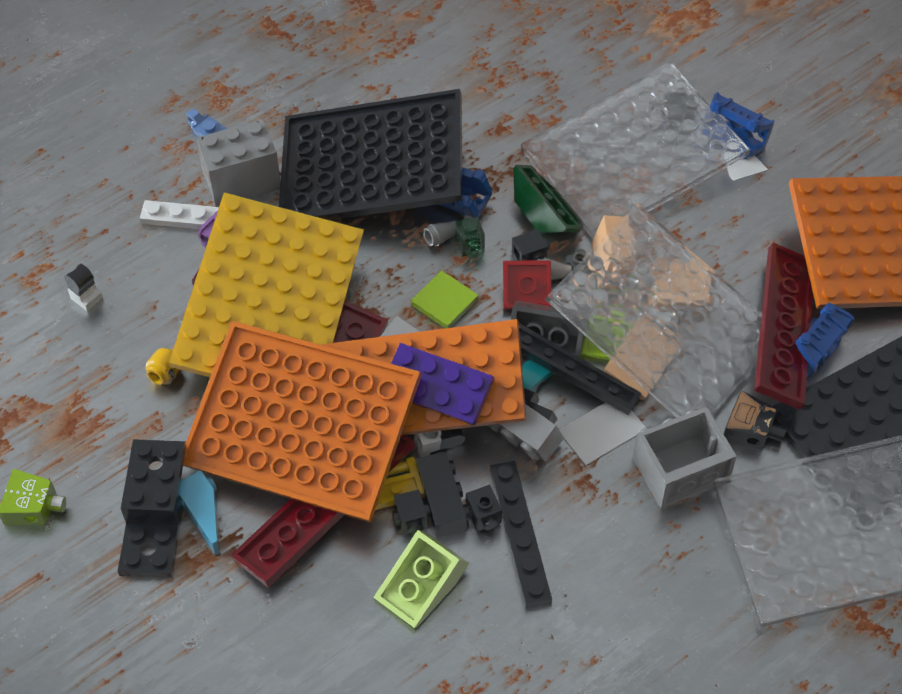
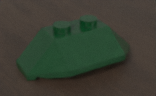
M515 165L513 168L514 202L520 208L521 213L533 224V228L535 230L538 229L540 233L580 232L582 229L580 218L559 192L543 176L538 174L532 165Z

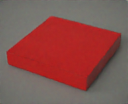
M551 260L503 261V309H513L516 300L552 306Z

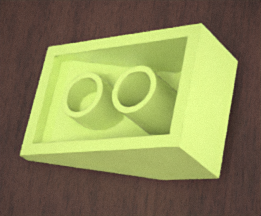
M417 530L373 598L413 628H417L456 585L469 562L430 534Z

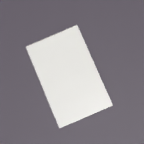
M605 402L562 427L559 431L583 463L587 465L635 437L637 433L645 428V425L632 410L627 415Z

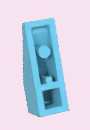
M199 470L180 482L179 494L183 508L216 556L220 553L217 500L214 492L217 490V487L210 476L206 478L202 471Z

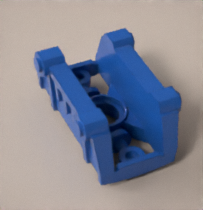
M719 92L715 93L702 130V138L714 140L736 151L742 159H748V157L762 152L767 145L775 121L763 117L762 113L757 114L735 103L732 98L727 99L719 95ZM713 114H720L728 121L722 122L712 116ZM752 132H758V136L764 139L763 142L755 139Z
M462 167L463 201L438 205L459 212L461 216L467 215L477 220L492 196V189L484 171L478 169L472 171ZM480 194L485 196L484 199H471V195Z
M827 303L823 307L819 318L813 317L811 319L810 329L803 333L796 341L798 350L808 362L807 376L812 373L814 374L818 369V364H823L835 351L843 335L848 332V328L854 320V317L849 312L832 303Z

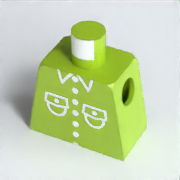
M13 469L0 504V518L4 525H44L47 523L50 511L64 512L66 497L56 496V490L49 479Z

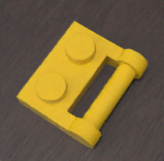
M414 457L406 458V461L398 463L387 474V476L409 471L408 474L385 480L375 510L394 506V495L419 489L421 498H425V492Z

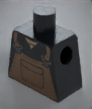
M741 390L725 427L724 436L731 444L761 450L764 448L768 437L782 442L787 427L773 423L777 413L775 407Z

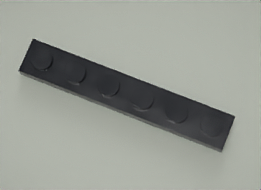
M519 323L522 355L629 415L638 401L641 392Z
M514 460L490 465V473L497 500L502 509V520L525 609L552 604L551 592L516 462Z

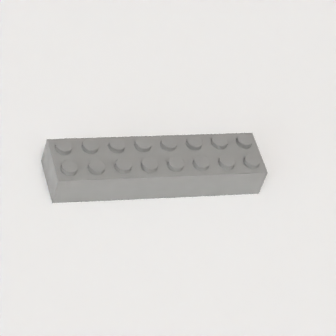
M396 315L380 337L420 331ZM526 404V421L485 425L494 433L500 431L505 436L504 439L514 447L520 445L525 450L524 453L536 462L538 459H541L546 463L564 439L554 423Z

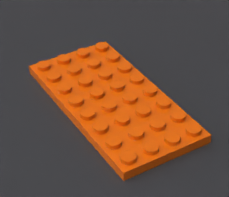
M517 319L321 344L391 364L399 344L402 343L492 375L495 378L475 426L412 403L401 435L526 421L520 332Z

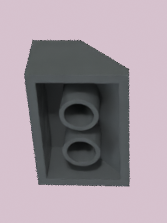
M516 300L513 305L511 320L517 319L520 324L580 357L588 313Z

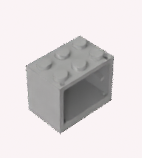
M263 119L196 138L203 175L216 207L220 206L223 193L249 198L280 189L281 179L277 152Z
M707 407L699 410L692 409L681 417L669 418L655 427L643 428L637 433L633 461L660 509L730 482L737 458Z

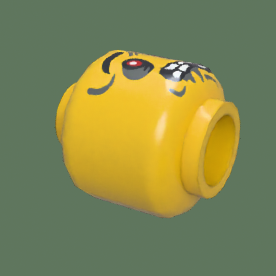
M160 348L147 361L146 373L153 383L158 385L170 384L182 371L169 367L173 349Z

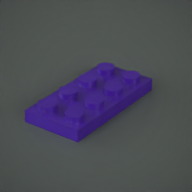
M402 343L399 344L391 364L420 371L422 374L412 402L413 404L470 425H476L495 380L492 375Z

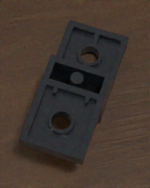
M133 439L120 508L126 526L118 565L119 576L172 578L183 512L179 489L186 451L185 441ZM159 461L163 463L157 470L149 468L153 462ZM147 546H154L156 548L155 552L151 555L142 554L143 549Z

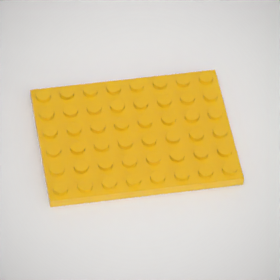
M223 193L170 357L169 367L211 377L232 321L320 345L333 343L364 230Z

